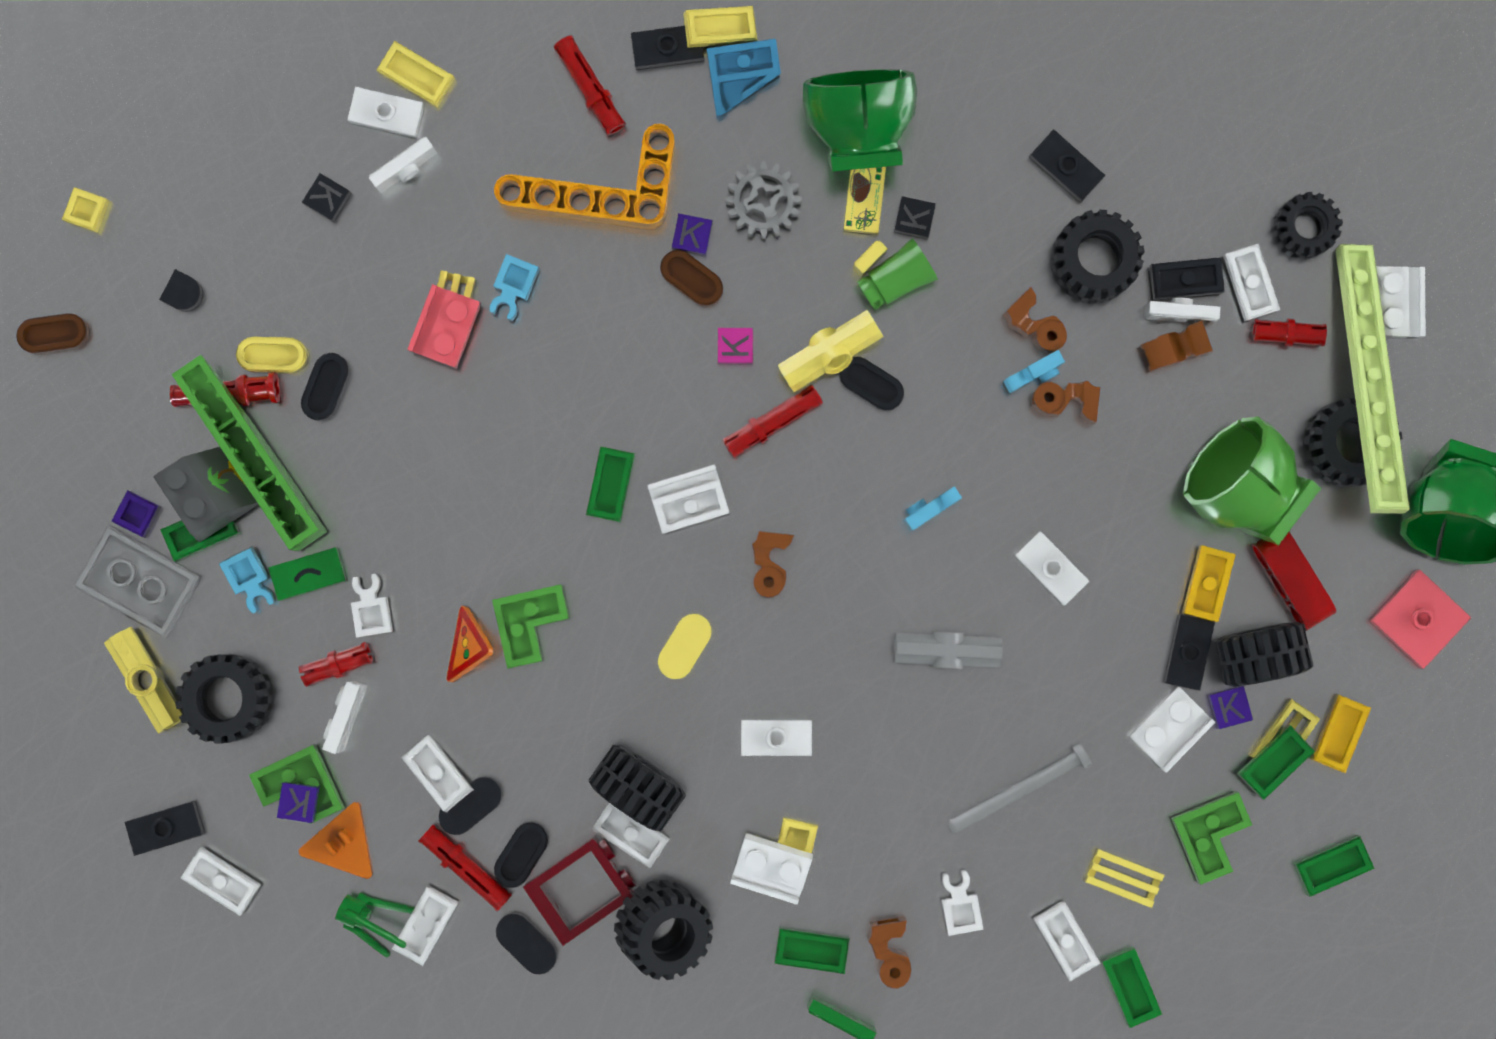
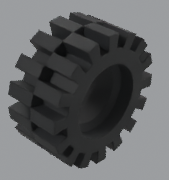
M1306 192L1303 195L1300 193L1277 212L1278 217L1274 220V226H1277L1274 235L1275 238L1279 237L1281 240L1278 243L1281 248L1285 246L1288 249L1286 253L1291 256L1297 254V258L1301 259L1305 257L1314 258L1327 251L1336 243L1335 240L1340 237L1342 232L1339 230V227L1343 225V221L1338 219V215L1341 212L1339 208L1334 209L1332 207L1334 203L1332 199L1329 198L1326 201L1323 199L1324 194L1321 193L1313 195V192ZM1312 213L1319 219L1321 228L1316 237L1304 238L1299 235L1295 227V221L1299 214Z

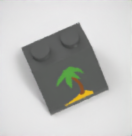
M220 447L183 456L153 476L189 533L199 543L258 505Z

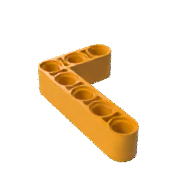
M653 124L645 130L642 140L636 191L508 174L496 181L494 186L495 197L501 207L511 212L646 230L656 229L664 223L667 213L675 154L674 134L664 124ZM657 135H662L669 140L666 148L655 150L649 145L651 139ZM657 169L664 174L661 183L652 185L645 180V176L650 170ZM514 185L520 188V194L517 199L507 201L502 198V193L506 187ZM544 190L553 191L555 193L554 201L549 205H540L537 202V196L540 192ZM582 194L588 196L590 203L585 209L576 210L571 206L572 199L575 196ZM613 199H619L625 204L624 210L616 215L609 214L606 211L607 203ZM646 204H655L659 207L660 211L655 218L646 219L640 214L641 208Z

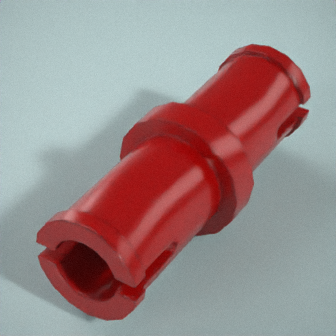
M1287 318L1286 322L1255 319L1253 341L1284 343V346L1292 347L1293 343L1324 347L1327 338V325L1295 323V319Z
M363 642L358 646L341 652L336 650L328 652L325 658L299 666V673H304L303 676H300L301 680L308 687L311 684L333 676L336 679L344 677L347 671L366 664H372L373 656H368L371 650L368 644Z

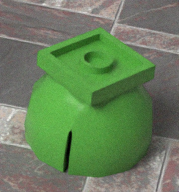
M1257 416L1237 420L1216 434L1199 452L1188 471L1183 494L1201 517L1220 528H1240L1244 533L1279 545L1321 490V487L1313 480L1297 475L1295 452L1271 424Z

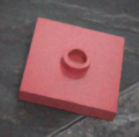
M1418 569L1369 621L1420 669H1424L1471 617L1428 576Z

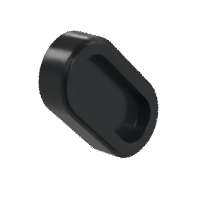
M323 354L314 364L301 398L302 411L312 420L326 421L335 414L350 377V366L346 359L339 354Z
M852 357L850 365L839 372L840 382L846 390L878 410H894L903 400L904 388L901 382L865 358Z
M486 776L475 779L470 783L474 790L448 812L440 809L439 823L442 829L452 835L463 834L492 812L500 804L503 796L502 788L495 779Z
M529 821L521 824L515 830L494 866L495 878L501 885L515 888L527 880L549 843L548 832L542 824Z
M509 913L497 924L496 937L499 943L529 972L545 974L554 967L558 956L555 945L526 916L520 913Z

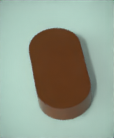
M683 250L670 251L663 257L660 270L662 277L667 283L698 306L710 307L719 302L723 294V284L718 275Z
M72 313L27 319L21 323L16 337L19 346L32 354L73 350L82 347L87 342L89 326L83 318Z

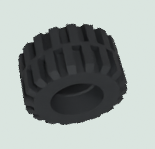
M1100 209L1097 213H1093L1090 210L1084 212L1080 217L1076 216L1064 227L1054 242L1055 247L1051 252V260H1054V265L1052 266L1053 274L1058 275L1059 280L1057 282L1061 288L1065 286L1069 289L1067 294L1072 297L1075 295L1080 296V301L1088 302L1089 300H1095V303H1100L1106 299L1116 298L1139 276L1138 272L1143 267L1144 260H1141V256L1145 251L1144 245L1140 246L1139 240L1142 237L1139 231L1133 232L1131 227L1134 224L1129 219L1126 222L1120 219L1122 215L1117 212L1109 215L1107 210ZM1099 238L1111 245L1116 254V266L1108 275H1094L1081 265L1078 257V248L1085 239Z
M1348 397L1325 406L1323 410L1318 411L1313 416L1315 420L1308 424L1306 430L1310 433L1309 436L1304 437V445H1309V451L1305 452L1307 460L1312 459L1314 462L1311 468L1315 473L1321 472L1323 480L1326 482L1333 481L1335 482L1334 485L1340 487H1357L1367 484L1364 460L1359 463L1348 461L1340 454L1336 444L1337 432L1343 423L1353 422L1359 425L1355 397ZM1399 432L1400 440H1402V432Z
M1289 622L1224 636L1215 642L1225 685L1237 687L1268 682L1298 675L1313 667L1303 623Z
M236 654L210 655L204 657L202 661L193 663L190 666L191 670L184 672L180 678L183 680L182 686H177L176 694H180V701H176L175 704L176 709H181L183 715L179 716L182 724L187 723L189 725L187 730L192 735L198 734L200 740L205 742L213 741L214 744L235 742L251 736L254 731L259 730L264 725L262 723L263 719L268 718L270 714L268 704L273 701V695L269 696L268 689L272 687L270 681H265L263 676L266 673L262 668H257L254 666V661L244 659ZM222 677L232 679L239 686L242 693V705L239 712L233 718L227 720L216 717L207 704L209 687L216 679Z
M612 745L589 778L590 785L601 797L636 822L655 831L663 830L686 797L682 787L639 755L620 745Z
M660 880L659 885L651 881L646 883L645 889L639 886L633 890L635 895L631 899L628 896L625 898L623 903L626 906L623 910L618 909L616 914L620 922L614 923V931L618 935L615 937V940L621 951L646 976L649 974L653 979L660 980L662 976L666 980L674 979L675 974L681 977L687 974L686 969L690 966L694 969L700 964L697 960L700 956L705 957L708 952L705 946L712 942L713 936L709 931L713 929V924L708 918L710 914L707 909L688 890L676 882L671 884L668 880ZM675 918L669 933L657 941H652L656 929L663 922Z

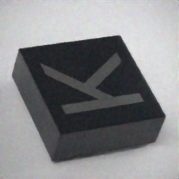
M319 173L302 203L334 222L351 192Z
M902 196L894 232L928 239L936 203Z

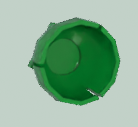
M899 69L854 70L813 77L803 83L802 101L809 126L827 145V160L832 172L903 165L902 150L897 142L915 115L917 86L913 72Z
M1450 438L1424 467L1422 478L1411 486L1408 493L1410 510L1401 515L1400 534L1412 548L1434 558L1436 556L1440 530L1445 519L1438 560L1464 565L1496 562V453Z

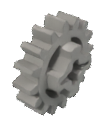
M765 161L761 162L760 170H755L751 164H748L747 175H743L740 172L735 174L739 182L738 185L734 183H729L728 190L734 193V196L726 197V204L734 206L728 212L729 218L738 217L739 220L736 223V228L739 230L746 225L749 237H752L755 231H760L761 238L766 239L767 231L771 230L778 237L780 236L779 227L781 225L787 229L792 227V223L788 219L789 216L796 218L799 216V211L793 207V205L801 204L802 197L793 195L799 189V184H789L788 181L792 173L788 171L780 175L779 164H775L772 170H767ZM762 178L771 179L777 182L778 185L772 186L764 183ZM749 184L751 193L749 197L740 202L741 193ZM763 193L765 198L772 197L769 200V207L764 208L762 203L755 204L758 201L759 194ZM787 199L786 209L778 218L776 208L779 203ZM753 214L764 219L765 223L756 222L748 216Z

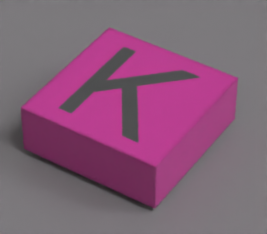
M718 328V364H753V328Z

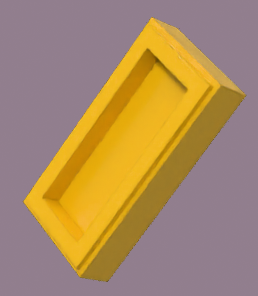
M1336 694L1315 745V752L1311 755L1310 759L1346 773L1371 708Z

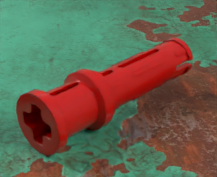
M270 372L268 376L249 378L246 374L236 377V380L222 381L240 405L249 406L251 402L268 400L273 404L280 402V382L276 372ZM179 385L170 386V401L173 407L192 405Z

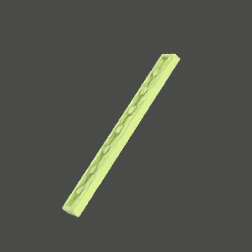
M1340 244L1335 250L1370 513L1404 514L1410 508L1373 245Z

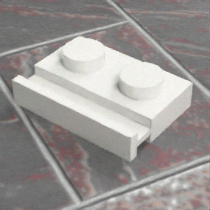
M1376 266L1386 338L1425 337V267Z
M715 464L647 485L662 534L730 514Z
M357 681L346 682L345 686L342 685L335 702L337 706L333 719L329 720L323 735V739L326 740L322 750L334 754L344 752L368 685Z
M1176 686L1128 737L1167 773L1216 722L1179 686Z
M746 833L730 884L798 905L813 854Z

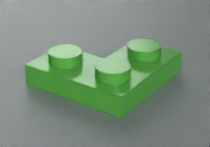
M562 584L492 600L507 669L543 661L535 626L570 619Z
M316 744L249 774L263 807L280 800L282 782L320 787L314 822L345 808Z
M1235 791L1171 818L1198 884L1202 885L1233 872L1220 838L1252 826L1239 792Z

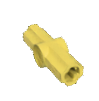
M868 310L837 329L828 327L818 331L811 337L809 346L778 364V367L793 392L824 373L836 374L843 371L850 365L852 356L884 336Z
M133 627L120 631L105 641L106 648L125 678V685L128 691L136 696L157 733H162L180 723L179 716L183 714L181 709H176L175 702L177 700L165 682L164 673L154 664ZM144 670L149 672L152 677V684L147 690L142 689L138 682V677Z

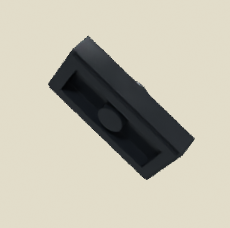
M685 26L631 33L636 70L704 61L703 47H687Z
M1054 129L1029 156L1080 203L1105 177L1102 171Z
M1221 257L1150 265L1153 300L1223 294L1225 292Z
M1181 614L1178 615L1164 683L1198 691L1201 690L1215 622Z
M195 801L124 822L134 856L205 834Z

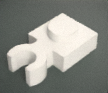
M371 574L372 586L369 589L362 588L360 577H353L352 587L360 595L361 601L351 603L356 638L393 632L388 597L377 598V592L381 586L378 574Z
M961 870L962 882L957 886L950 884L947 873L942 875L943 886L951 894V898L941 899L948 936L984 930L977 894H966L970 884V877L966 870Z

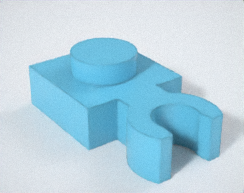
M506 254L493 285L495 289L502 291V293L492 300L490 312L495 315L501 304H507L510 307L507 319L513 321L518 312L515 303L517 297L527 301L540 268Z
M1057 350L1006 378L1003 382L1009 393L1038 378L1041 383H1044L1060 374L1058 367L1065 363V360L1060 351Z
M954 486L928 504L923 498L906 509L909 516L903 522L911 532L962 499Z
M253 546L219 563L235 595L244 590L247 593L246 605L250 612L255 613L259 610L255 602L256 596L265 597L269 605L275 602L274 593L261 584L269 575Z

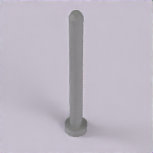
M1080 743L1072 747L1074 753L952 819L948 824L952 833H958L1074 768L1082 765L1086 769L1091 766L1092 763Z

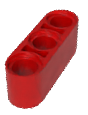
M1290 532L1287 533L1279 545L1263 539L1252 544V549L1296 622L1304 624L1305 631H1308L1337 612L1330 596Z

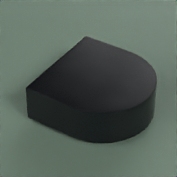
M175 269L159 300L180 311H190L200 304L203 296L202 287L194 278Z

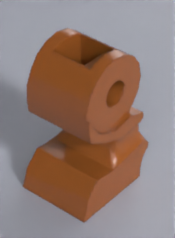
M1030 287L1002 315L1007 320L1009 329L1017 331L1024 338L1032 335L1033 344L1037 350L1042 353H1053L1066 343V328L1054 315L1037 321L1029 317V309L1036 304V294L1032 287Z
M1203 321L1187 326L1180 333H1167L1140 345L1141 349L1145 351L1150 365L1148 366L1149 372L1182 363L1189 357L1197 358L1213 352Z
M1089 381L1068 383L1063 390L1056 383L1045 382L1034 391L1032 405L1037 412L1044 416L1058 417L1068 403L1075 400L1081 405L1079 416L1084 422L1094 425L1097 422L1101 387L1093 386Z
M759 531L756 541L752 543L755 557L754 562L761 566V569L755 574L754 587L761 596L774 597L784 588L786 570L771 561L769 556L770 551L774 548L785 550L791 544L794 535Z
M905 916L871 921L870 931L867 934V939L873 948L876 959L880 960L878 963V973L882 982L887 987L896 989L903 987L909 981L912 971L911 963L906 952L889 947L888 942L891 938H901L903 936L907 923Z

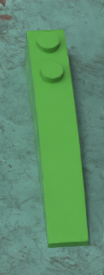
M199 355L171 374L287 548L299 552L324 535L327 530L245 411L203 355Z

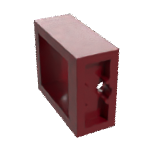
M596 835L523 886L562 946L622 906L627 896L631 899L635 895L632 890L636 886L633 878L625 868L619 871L612 860L616 857L612 847L606 839L599 841ZM592 851L620 895L572 927L543 883Z

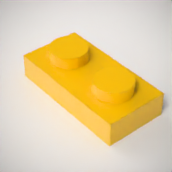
M1203 545L1199 546L1182 614L1219 622L1236 554Z

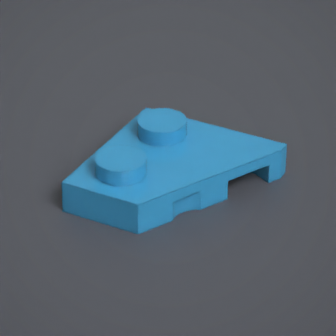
M776 39L707 48L716 117L722 116L781 74Z

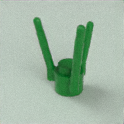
M361 892L357 898L349 894L346 895L335 916V920L344 924L343 928L353 932L384 957H389L390 952L363 931L364 927L401 948L406 947L405 941L369 921L372 910L367 908V906L370 905L412 914L415 907L371 898Z

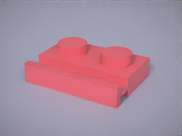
M432 284L407 350L457 369L481 302Z

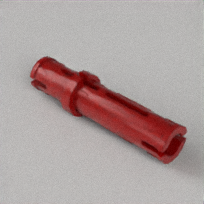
M566 36L555 43V46H553L554 50L558 53L571 77L584 95L586 107L589 111L594 112L606 135H613L624 128L626 122L622 119L611 101L612 95L610 91L603 88L573 36Z
M811 384L766 414L761 415L757 419L752 417L748 420L747 425L723 438L722 441L732 457L736 458L757 443L763 444L767 442V437L810 410L822 405L823 401Z
M434 824L418 840L420 844L422 843L442 861L440 865L444 869L450 868L471 889L488 902L496 912L512 896L510 892H507L462 851L464 847L459 843L456 846Z

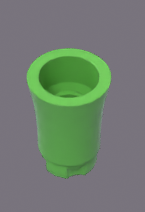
M912 238L895 254L867 272L869 276L861 278L857 283L872 308L876 310L884 305L885 302L889 305L901 296L934 282L938 278L924 253Z

